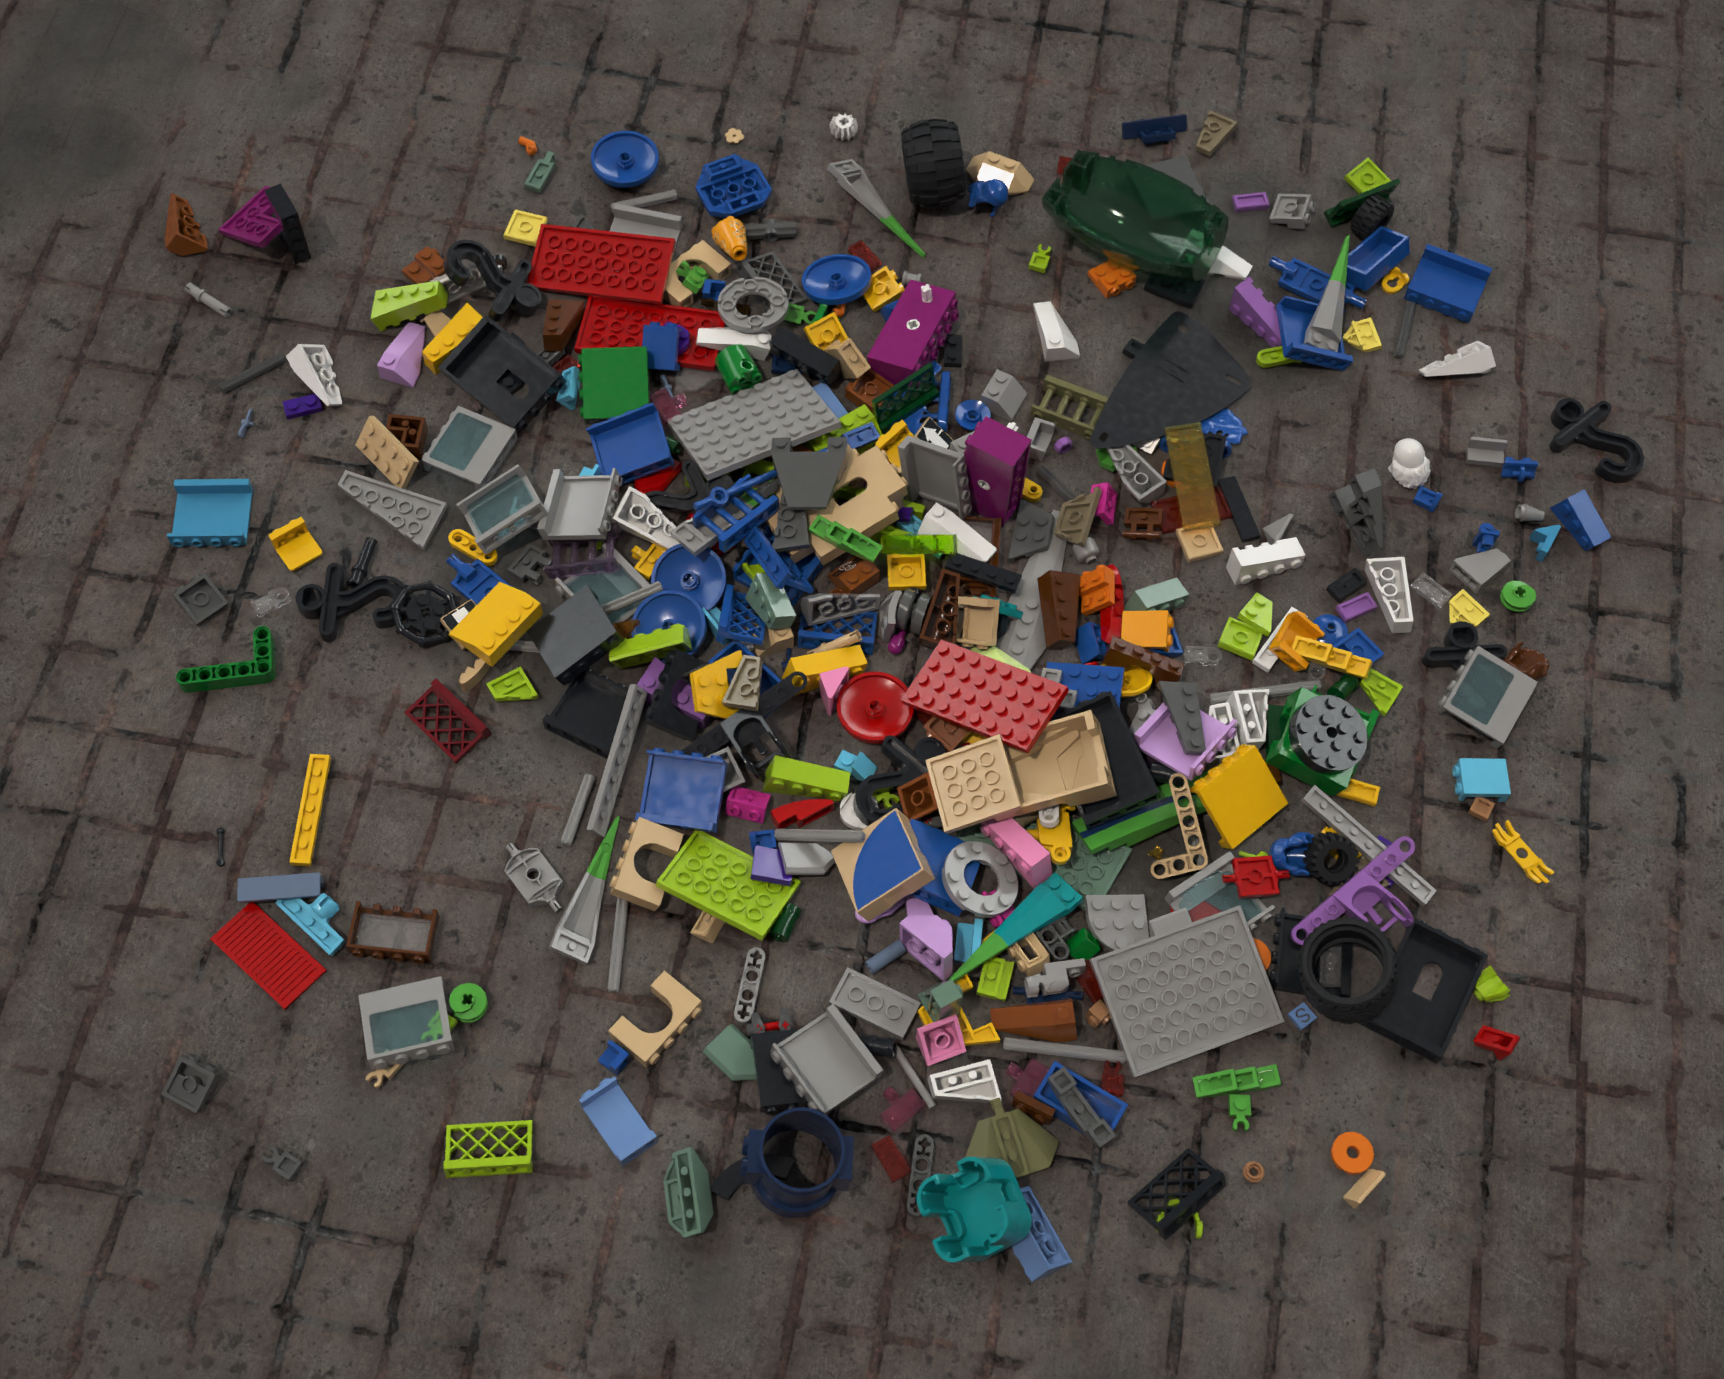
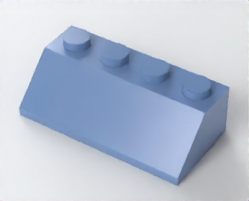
M1030 1186L1020 1189L1031 1213V1229L1028 1235L1023 1240L1012 1245L1015 1256L1021 1262L1025 1274L1031 1282H1034L1071 1264L1072 1260Z

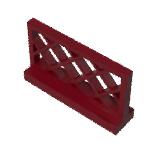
M435 678L430 683L432 686L404 713L457 764L484 737L487 739L492 733L485 724ZM434 693L437 696V704H427V698ZM440 707H449L450 716H440ZM423 708V717H414L411 714L416 709ZM427 708H437L436 717H426ZM461 719L463 721L462 728L453 729V720ZM440 720H449V729H439ZM426 721H436L435 729L427 730ZM462 732V741L452 742V733ZM466 732H475L477 734L472 741H465ZM439 733H449L448 742H439ZM461 745V752L454 756L451 753L452 746Z

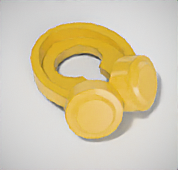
M1394 267L1383 278L1382 290L1387 294H1395L1404 285L1408 284L1409 277L1406 273H1401L1399 268ZM1398 279L1396 287L1388 286V281Z

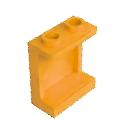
M1168 610L1123 611L1121 639L1145 649H1164L1165 652H1169L1170 646L1173 645V636L1170 635V631L1174 627V618L1171 617Z
M1292 612L1287 614L1268 649L1294 672L1301 671L1308 667L1309 662L1292 649L1296 635L1317 640L1323 637L1325 633L1317 624L1310 621L1303 612Z

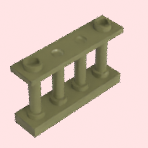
M1047 375L1043 386V391H1046L1039 406L1032 404L1030 417L1052 422L1055 424V427L1090 440L1109 397ZM1053 394L1062 397L1056 412L1046 409ZM1069 401L1079 404L1073 418L1063 415ZM1086 407L1096 410L1089 425L1079 421Z

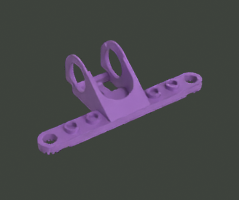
M1406 836L1396 839L1294 926L1290 934L1292 941L1298 945H1304V940L1301 941L1296 936L1297 930L1302 929L1305 931L1306 939L1309 933L1313 932V929L1322 923H1327L1328 920L1338 918L1342 913H1345L1348 918L1354 917L1358 920L1363 919L1369 922L1363 915L1366 913L1376 925H1379L1383 922V919L1373 909V906L1378 901L1393 916L1379 930L1384 932L1397 920L1404 927L1411 926L1414 923V919L1410 911L1379 882L1413 854L1415 850L1414 841ZM1402 841L1409 845L1407 852H1403L1400 849ZM1391 902H1393L1394 904H1396V905L1400 908V910L1403 912V914L1405 915V917H1403L1402 915H1400V914L1395 910V908L1392 906Z

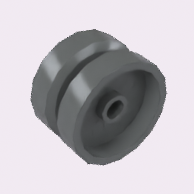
M906 589L898 606L895 628L904 631L910 624L911 633L920 636L932 596L923 593L917 600L916 591Z

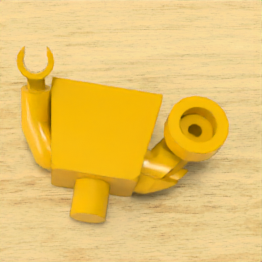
M1063 803L1059 804V823L1055 827H1043L1038 818L1036 829H1026L1050 853L1051 862L1057 865L1066 864L1072 851L1069 812H1066V810L1074 811L1076 806L1069 807L1068 804Z

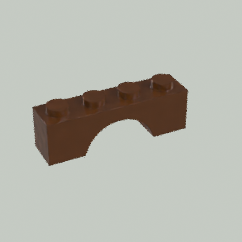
M1115 636L1112 637L1102 664L1113 667H1127L1131 665L1144 667L1153 674L1155 685L1159 681L1178 682L1184 663Z

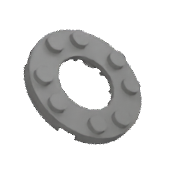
M755 277V279L744 280V278H740L729 283L721 291L718 297V312L726 325L741 333H759L772 330L787 315V294L778 283L770 279ZM755 294L765 297L770 303V309L767 313H763L762 316L753 315L747 317V315L744 316L738 312L736 303L744 296Z
M968 841L957 845L946 856L944 867L942 868L943 884L951 900L963 911L966 909L974 913L976 917L992 918L1004 913L1014 903L1018 892L1017 875L1011 862L1001 851L987 843ZM979 861L981 864L991 867L990 869L996 873L998 879V887L994 894L983 896L969 888L964 878V868L968 863Z

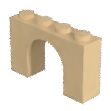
M704 240L694 244L690 250L681 254L678 259L671 263L663 298L674 306L689 307L693 304V292L682 285L678 280L681 275L676 272L678 267L685 270L680 265L683 260L688 262L691 270L697 265L705 269L713 280L722 281L732 275L731 263Z
M639 817L629 827L628 833L631 835L629 840L626 839L623 844L622 851H624L623 858H619L616 864L618 872L611 879L609 887H612L610 894L656 911L661 904L665 891L656 887L655 883L643 879L637 873L634 867L635 853L640 850L650 849L673 858L679 850L684 834Z
M665 970L651 984V991L671 1009L673 1015L669 1025L662 1031L646 1033L639 1030L624 1016H621L608 1030L610 1038L645 1068H648L650 1064L654 1065L660 1058L659 1054L664 1049H669L674 1043V1038L678 1034L684 1033L692 1018L696 1019L702 1012L701 1000Z

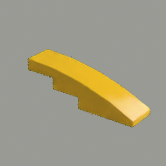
M1296 635L1292 645V649L1305 660L1362 679H1367L1373 663L1371 659L1353 655L1352 652L1334 648L1332 644Z

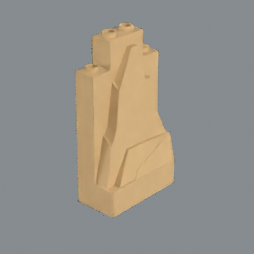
M1091 710L1050 721L1029 754L1004 744L1022 809L996 817V821L1062 803L1068 804L1071 807L1117 796L1101 726Z

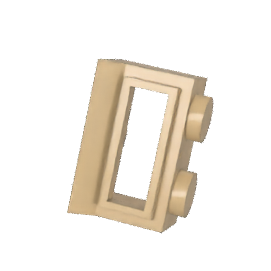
M1034 933L1007 948L1009 956L1012 959H1016L1018 968L1022 973L1025 972L1028 977L1041 973L1044 963H1050L1049 953ZM1029 945L1037 957L1029 960L1021 948Z

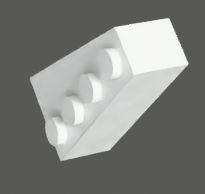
M1296 537L1277 540L1273 545L1265 542L1255 548L1253 545L1245 546L1243 550H1239L1236 547L1232 548L1226 569L1235 585L1247 584L1257 578L1263 579L1273 573L1279 574L1286 569L1298 568L1302 565L1306 555Z
M1405 557L1367 559L1365 573L1391 632H1411L1414 621Z

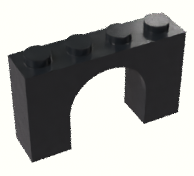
M281 184L264 190L268 203L283 229L279 237L294 263L298 264L310 259L311 255L298 213Z
M680 650L670 651L665 657L664 663L666 664L658 677L659 684L652 694L653 701L651 707L646 712L647 718L645 723L680 739L692 740L699 721L676 710L671 700V691L679 679L684 678L690 681V673L709 663Z

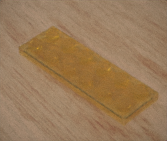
M1201 422L1165 427V438L1183 531L1220 526L1221 522Z

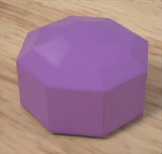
M1062 437L1055 443L1054 449L1058 454H1064L1072 447V441L1069 437Z

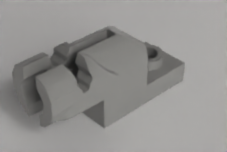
M1085 959L1044 963L1042 975L1039 973L1025 977L1024 986L1027 998L1038 997L1039 991L1043 996L1066 992L1069 986L1068 976L1074 978L1084 974L1086 967Z

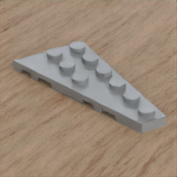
M345 470L337 484L341 491L423 551L447 508L446 502Z

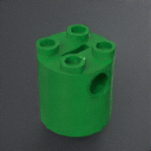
M742 344L726 347L715 358L714 363L732 396L742 389H751L755 384L760 383L762 375L748 350Z

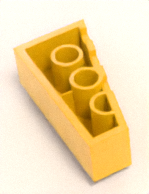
M468 303L462 307L422 351L425 365L435 375L441 372L438 367L483 318Z
M860 645L790 658L782 680L796 671L804 673L807 677V685L796 694L798 695L819 688L820 673L846 666L849 668V678L864 673L868 663ZM799 675L794 676L792 684L800 687L803 684V678Z

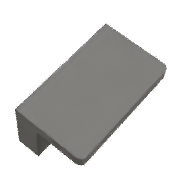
M1471 437L1466 447V464L1502 467L1507 440Z

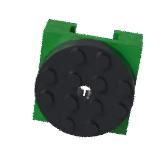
M1301 687L1287 697L1281 714L1282 717L1288 719L1282 738L1271 743L1265 762L1311 786L1316 785L1323 792L1334 796L1348 787L1354 766L1361 760L1366 751V729L1369 721L1363 719L1358 711L1347 701L1332 695L1319 696Z

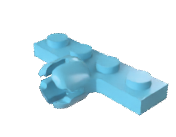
M321 893L309 905L301 898L282 899L276 902L330 956H333L347 942L329 924L330 919L339 911L340 907L327 894Z

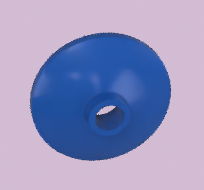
M966 400L960 403L955 411L957 423L962 428L974 431L979 421L982 422L985 416L991 418L988 406L978 400Z
M1325 614L1313 621L1325 633L1317 641L1334 646L1348 635L1346 624L1337 616Z

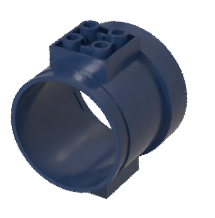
M810 1108L788 1109L776 1115L766 1125L764 1130L749 1129L748 1136H744L742 1155L745 1157L742 1159L740 1177H744V1184H751L757 1199L770 1211L790 1218L810 1216L822 1210L832 1200L836 1191L848 1190L852 1180L853 1137L842 1136L837 1125L825 1114ZM785 1131H802L814 1135L829 1148L834 1160V1174L824 1183L811 1188H794L785 1185L776 1179L767 1168L763 1157L764 1145L772 1137Z

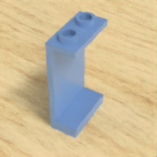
M615 1076L611 1079H604L600 1082L599 1087L593 1091H586L581 1096V1099H579L582 1109L622 1167L658 1143L656 1134L653 1130L650 1131L618 1085Z

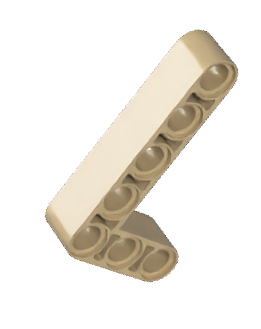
M1181 773L1173 774L1169 779V785L1187 853L1154 861L1151 864L1150 871L1157 879L1204 868L1208 862L1188 781ZM1177 776L1182 777L1184 780V784L1180 788H1176L1172 784L1173 779ZM1181 796H1186L1189 799V803L1185 807L1178 805L1177 801ZM1187 815L1194 818V823L1191 826L1183 824V818ZM1191 835L1199 837V842L1195 846L1188 844V837ZM1197 854H1201L1204 857V862L1200 865L1193 863V857ZM1177 859H1181L1185 863L1181 870L1173 867V863ZM1157 864L1164 865V873L1156 874L1154 866Z

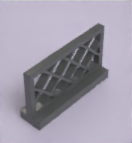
M773 251L748 260L738 261L736 272L744 280L755 279L759 275L768 277L770 280L771 278L781 281L780 286L785 292L790 293L789 297H787L788 303L801 305L808 302L807 296ZM771 258L774 262V265L764 262V260ZM756 264L759 265L760 268L755 269L752 268L750 265ZM762 267L772 269L771 273L762 271ZM774 270L782 272L783 276L773 274ZM782 283H789L792 288L782 286ZM753 294L767 312L770 309L769 301L763 296ZM791 295H798L800 299L791 298Z

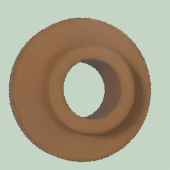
M1250 1161L1243 1168V1176L1251 1183L1260 1182L1264 1177V1168L1260 1163ZM1251 1169L1256 1171V1176L1250 1174Z

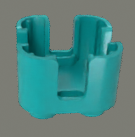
M965 1157L956 1162L959 1172L955 1174H935L921 1183L917 1192V1205L923 1217H939L943 1221L948 1235H941L932 1242L937 1254L947 1262H979L986 1260L1023 1240L1031 1229L1032 1218L1030 1210L1011 1166L1003 1159Z

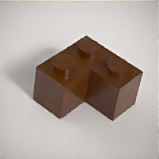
M389 414L386 428L418 460H421L428 433L425 417Z

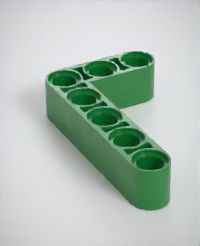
M259 626L253 631L254 660L185 668L178 671L175 678L181 690L185 693L272 682L276 676L275 642L270 629L266 626Z

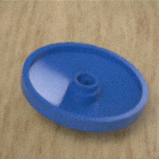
M617 131L604 136L595 144L591 152V165L595 175L604 183L615 187H634L648 181L655 174L659 165V155L656 145L647 136L634 131Z
M835 254L820 258L810 264L802 276L805 294L811 300L825 305L844 304L861 297L869 289L872 281L868 264L861 258L848 254Z
M677 544L667 549L656 561L652 570L651 584L659 581L662 584L663 591L677 590L686 593L701 608L704 607L708 612L722 599L727 584V575L721 559L710 548H706L695 557L681 544Z
M664 590L650 595L638 606L631 623V635L634 638L636 634L644 633L646 635L652 633L655 629L661 628L665 630L669 629L671 625L682 624L689 631L693 650L686 652V654L694 656L705 640L707 621L701 606L691 596L677 590ZM665 658L659 660L664 663Z

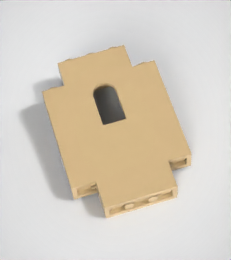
M847 444V468L843 471L841 480L835 487V492L856 479L865 480L867 488L864 492L841 506L832 497L827 509L806 510L808 529L819 514L831 522L836 521L848 529L853 528L869 538L899 519L897 512L904 507L902 499L908 494V483L903 476L900 477L897 474L898 470L894 463H889L886 452L884 450L880 451L877 445L859 455L855 448L852 449ZM781 486L774 491L775 496L779 499V503L782 494ZM778 512L766 520L767 525L774 534L778 522ZM810 532V548L786 551L794 563L814 552L823 566L846 552Z

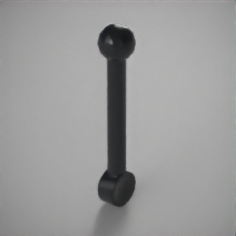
M219 827L216 831L218 834L219 858L216 864L218 867H223L225 865L223 860V834L225 831L222 827Z

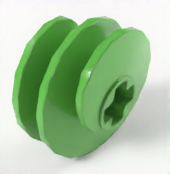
M1510 581L1501 590L1500 600L1507 609L1523 612L1530 609L1535 602L1536 592L1524 582Z
M465 983L452 991L449 1005L454 1017L458 1021L473 1023L485 1015L488 1008V1000L480 986Z

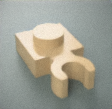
M404 1064L386 1066L384 1069H376L375 1072H371L366 1076V1081L369 1083L373 1078H377L378 1080L374 1087L379 1089L383 1084V1079L386 1077L391 1080Z

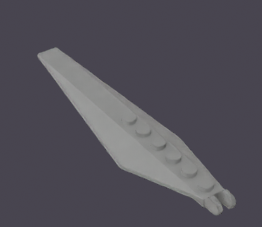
M1053 510L1051 513L1054 516V524L1049 549L1030 556L1021 574L1022 578L1015 594L1012 593L1008 603L1017 605V610L1023 611L1022 618L1008 616L1007 629L1004 635L996 641L997 648L1029 668V670L1033 668L1047 649L1037 579L1049 570L1062 572L1067 541L1056 537L1054 534L1060 513L1057 510Z

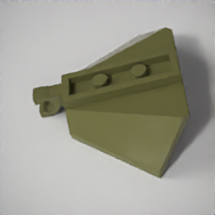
M1000 1097L990 1100L995 1116L977 1122L965 1157L1003 1159L1011 1166L1016 1178L1049 1168L1059 1140L1019 1109L1004 1113Z

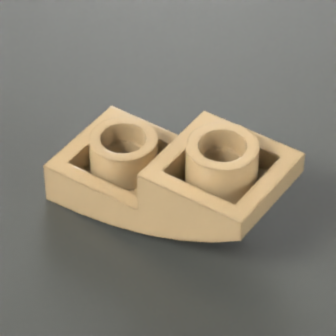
M477 659L474 668L467 667L465 673H462L459 678L462 692L466 693L476 686L485 676L490 665L482 659Z

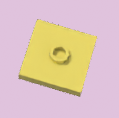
M514 210L503 237L505 240L536 247L541 224H547L548 218Z

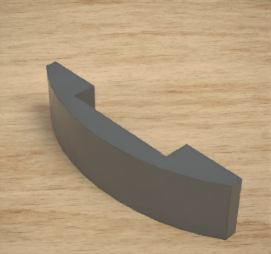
M1065 1067L1047 1078L1053 1092L1067 1114L1093 1144L1100 1148L1116 1137V1134L1104 1118L1100 1120L1076 1088L1077 1082Z

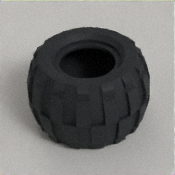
M934 118L920 120L910 124V127L904 128L901 132V142L910 203L913 206L920 205L921 208L935 209L957 203V200L963 199L966 195V181L957 124L954 121L947 122L946 119Z

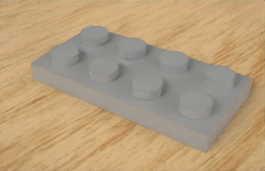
M848 967L829 1001V1005L834 1004L837 1009L901 1040L904 1039L921 1006V1002Z

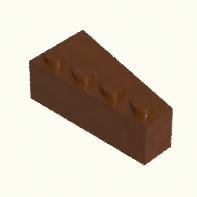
M942 568L918 644L935 649L940 640H944L956 645L960 574Z
M1049 570L1037 579L1046 648L1063 650L1075 642L1080 574Z

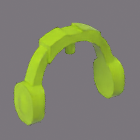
M1170 1200L1167 1203V1207L1177 1206L1179 1204V1200ZM1164 1212L1157 1215V1223L1164 1217ZM1198 1212L1193 1215L1195 1238L1201 1239L1203 1221H1200Z

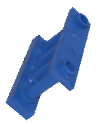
M747 474L745 477L740 478L733 486L750 480L751 476ZM750 487L729 496L728 501L722 507L710 504L698 510L693 515L694 527L698 529L705 525L718 536L719 549L725 553L745 538L754 527H759L780 510L779 499L775 495L765 499ZM746 492L760 505L751 510L738 498ZM732 503L746 516L741 520H737L724 508ZM719 514L732 527L727 531H723L710 519Z

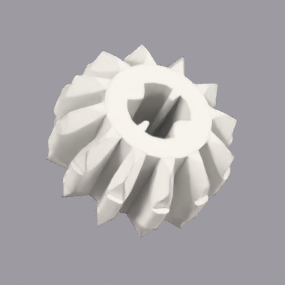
M838 113L837 117L833 116L830 123L831 135L835 136L836 140L841 139L842 142L844 139L850 141L851 138H855L858 131L856 118H853L852 114L847 116L846 113L844 115Z

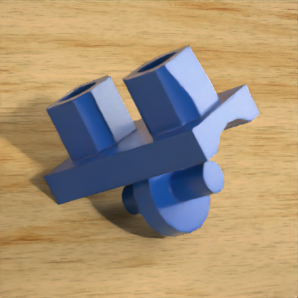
M1505 457L1501 477L1517 478L1518 482H1523L1524 478L1534 479L1538 462L1532 461L1531 458L1514 460L1513 457Z
M1484 523L1479 527L1478 533L1472 542V546L1477 547L1476 553L1488 551L1494 546L1500 531L1495 530L1493 525Z

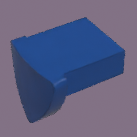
M899 299L883 306L880 313L885 322H887Z
M1420 486L1412 503L1433 513L1443 493H1436Z
M774 829L749 832L750 848L753 855L755 845L777 849Z

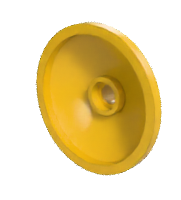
M1136 665L1124 667L1121 697L1138 696L1151 687L1152 674L1149 670Z

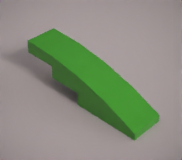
M819 514L808 529V532L872 563L883 549L882 545L853 528L848 529L836 521L831 522Z
M1277 1064L1255 1068L1254 1066L1235 1071L1234 1069L1192 1077L1197 1099L1241 1094L1282 1086Z

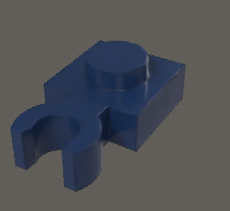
M773 355L771 373L783 375L796 368L800 369L795 364H789L785 358Z

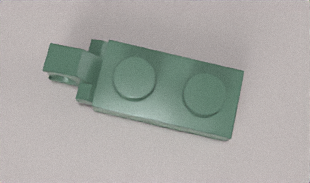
M548 151L544 159L537 160L524 184L525 189L538 193L542 192L555 167L553 152Z

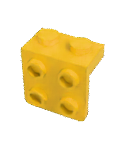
M903 420L895 423L890 431L881 435L875 443L880 451L884 450L890 464L894 463L896 467L901 466L898 446L907 435L914 436Z
M302 517L290 521L287 525L275 529L268 535L273 548L292 572L323 554L321 548L309 533Z

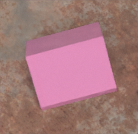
M846 666L820 673L819 692L827 714L830 716L837 707V698L840 690L849 681V668Z
M956 1014L917 1028L916 1040L927 1066L966 1052Z

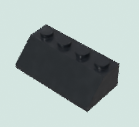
M781 326L769 341L771 352L775 356L785 358L789 364H795L804 373L812 374L819 382L832 384L842 378L839 359Z

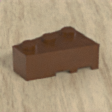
M548 300L543 329L544 351H563L571 339V334L574 330H577L579 322L583 319L584 301Z

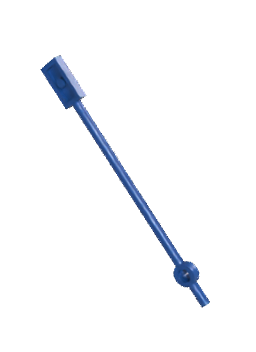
M870 422L842 434L841 437H847V444L852 449H859L877 441L880 435L873 423ZM827 447L817 452H827ZM771 470L726 490L722 487H715L707 498L693 503V507L695 510L710 504L722 507L728 501L729 496L777 477L776 472Z

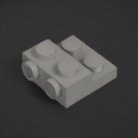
M1278 194L1270 216V222L1287 224L1290 229H1305L1306 224L1311 222L1310 212L1315 210V202L1312 201L1311 194Z

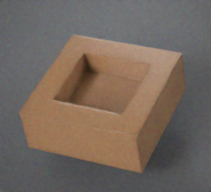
M1475 797L1468 814L1486 822L1495 803L1483 797Z

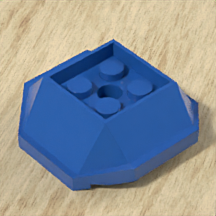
M736 154L705 164L695 187L696 193L709 216H716L722 220L728 216L737 217L764 207L772 194V188L758 165L741 159Z

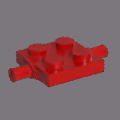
M1272 855L1233 858L1231 861L1233 874L1222 875V882H1234L1239 899L1277 896L1279 894L1278 879H1288L1290 874H1288V870L1277 871L1273 864Z

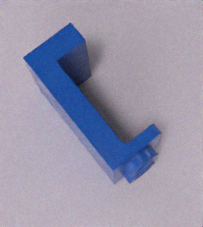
M650 322V325H643L642 347L647 346L648 369L680 371V364H677L679 332H682L683 328L677 327V324L667 323V326H660L659 322Z

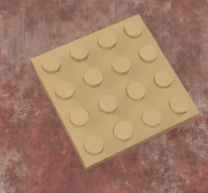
M1000 734L925 760L946 834L1022 809Z

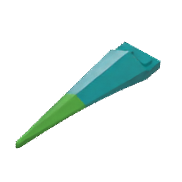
M1055 872L1042 884L1040 883L950 979L953 982L957 981L1016 942L1069 914L1083 902V897Z

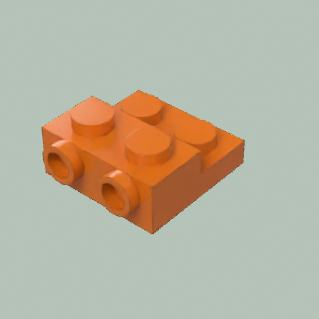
M1117 257L1088 270L1087 274L1106 299L1116 296L1126 289H1131L1135 285L1137 278L1129 266H1123Z
M1097 565L1096 570L1082 572L1079 596L1081 597V613L1088 616L1115 604L1114 570L1105 565Z

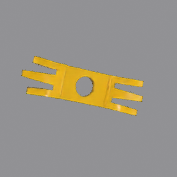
M1505 821L1508 834L1499 823L1495 824L1496 829H1493L1492 833L1497 843L1505 848L1525 871L1526 876L1537 884L1541 882L1549 883L1550 881L1540 871L1548 875H1552L1555 872L1548 868L1542 859L1533 853L1520 838L1521 835L1513 829L1510 821ZM1517 849H1524L1527 852V857H1518L1516 854Z

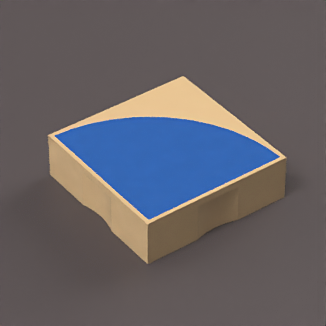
M897 808L862 830L866 836L864 842H843L831 850L856 912L868 922L891 908L901 898L914 893L935 879L926 857L919 849L917 837L908 818Z

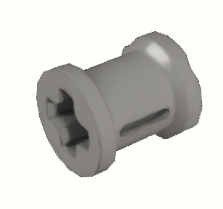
M904 271L902 285H908L910 279L921 282L922 274L915 275Z

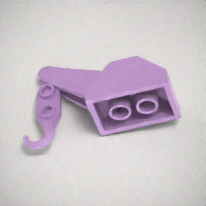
M907 895L869 922L855 911L857 920L868 924L884 916L891 915L906 902L907 917L899 923L900 941L906 951L943 981L953 974L952 927L947 920L934 915L928 903Z

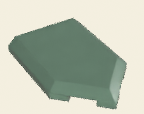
M732 1023L703 1050V1053L732 1081H757L750 1040Z

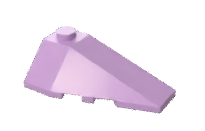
M408 322L377 364L381 379L414 388L421 374L425 326Z

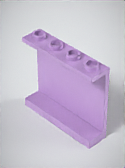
M1163 702L1135 732L1134 740L1140 751L1177 773L1183 774L1192 781L1196 775L1200 776L1205 765L1207 763L1210 764L1214 760L1216 753L1224 749L1227 740L1233 739L1237 732V720L1233 719L1226 725L1200 710L1206 750L1202 755H1185L1176 734L1175 724L1171 722L1169 717V709Z

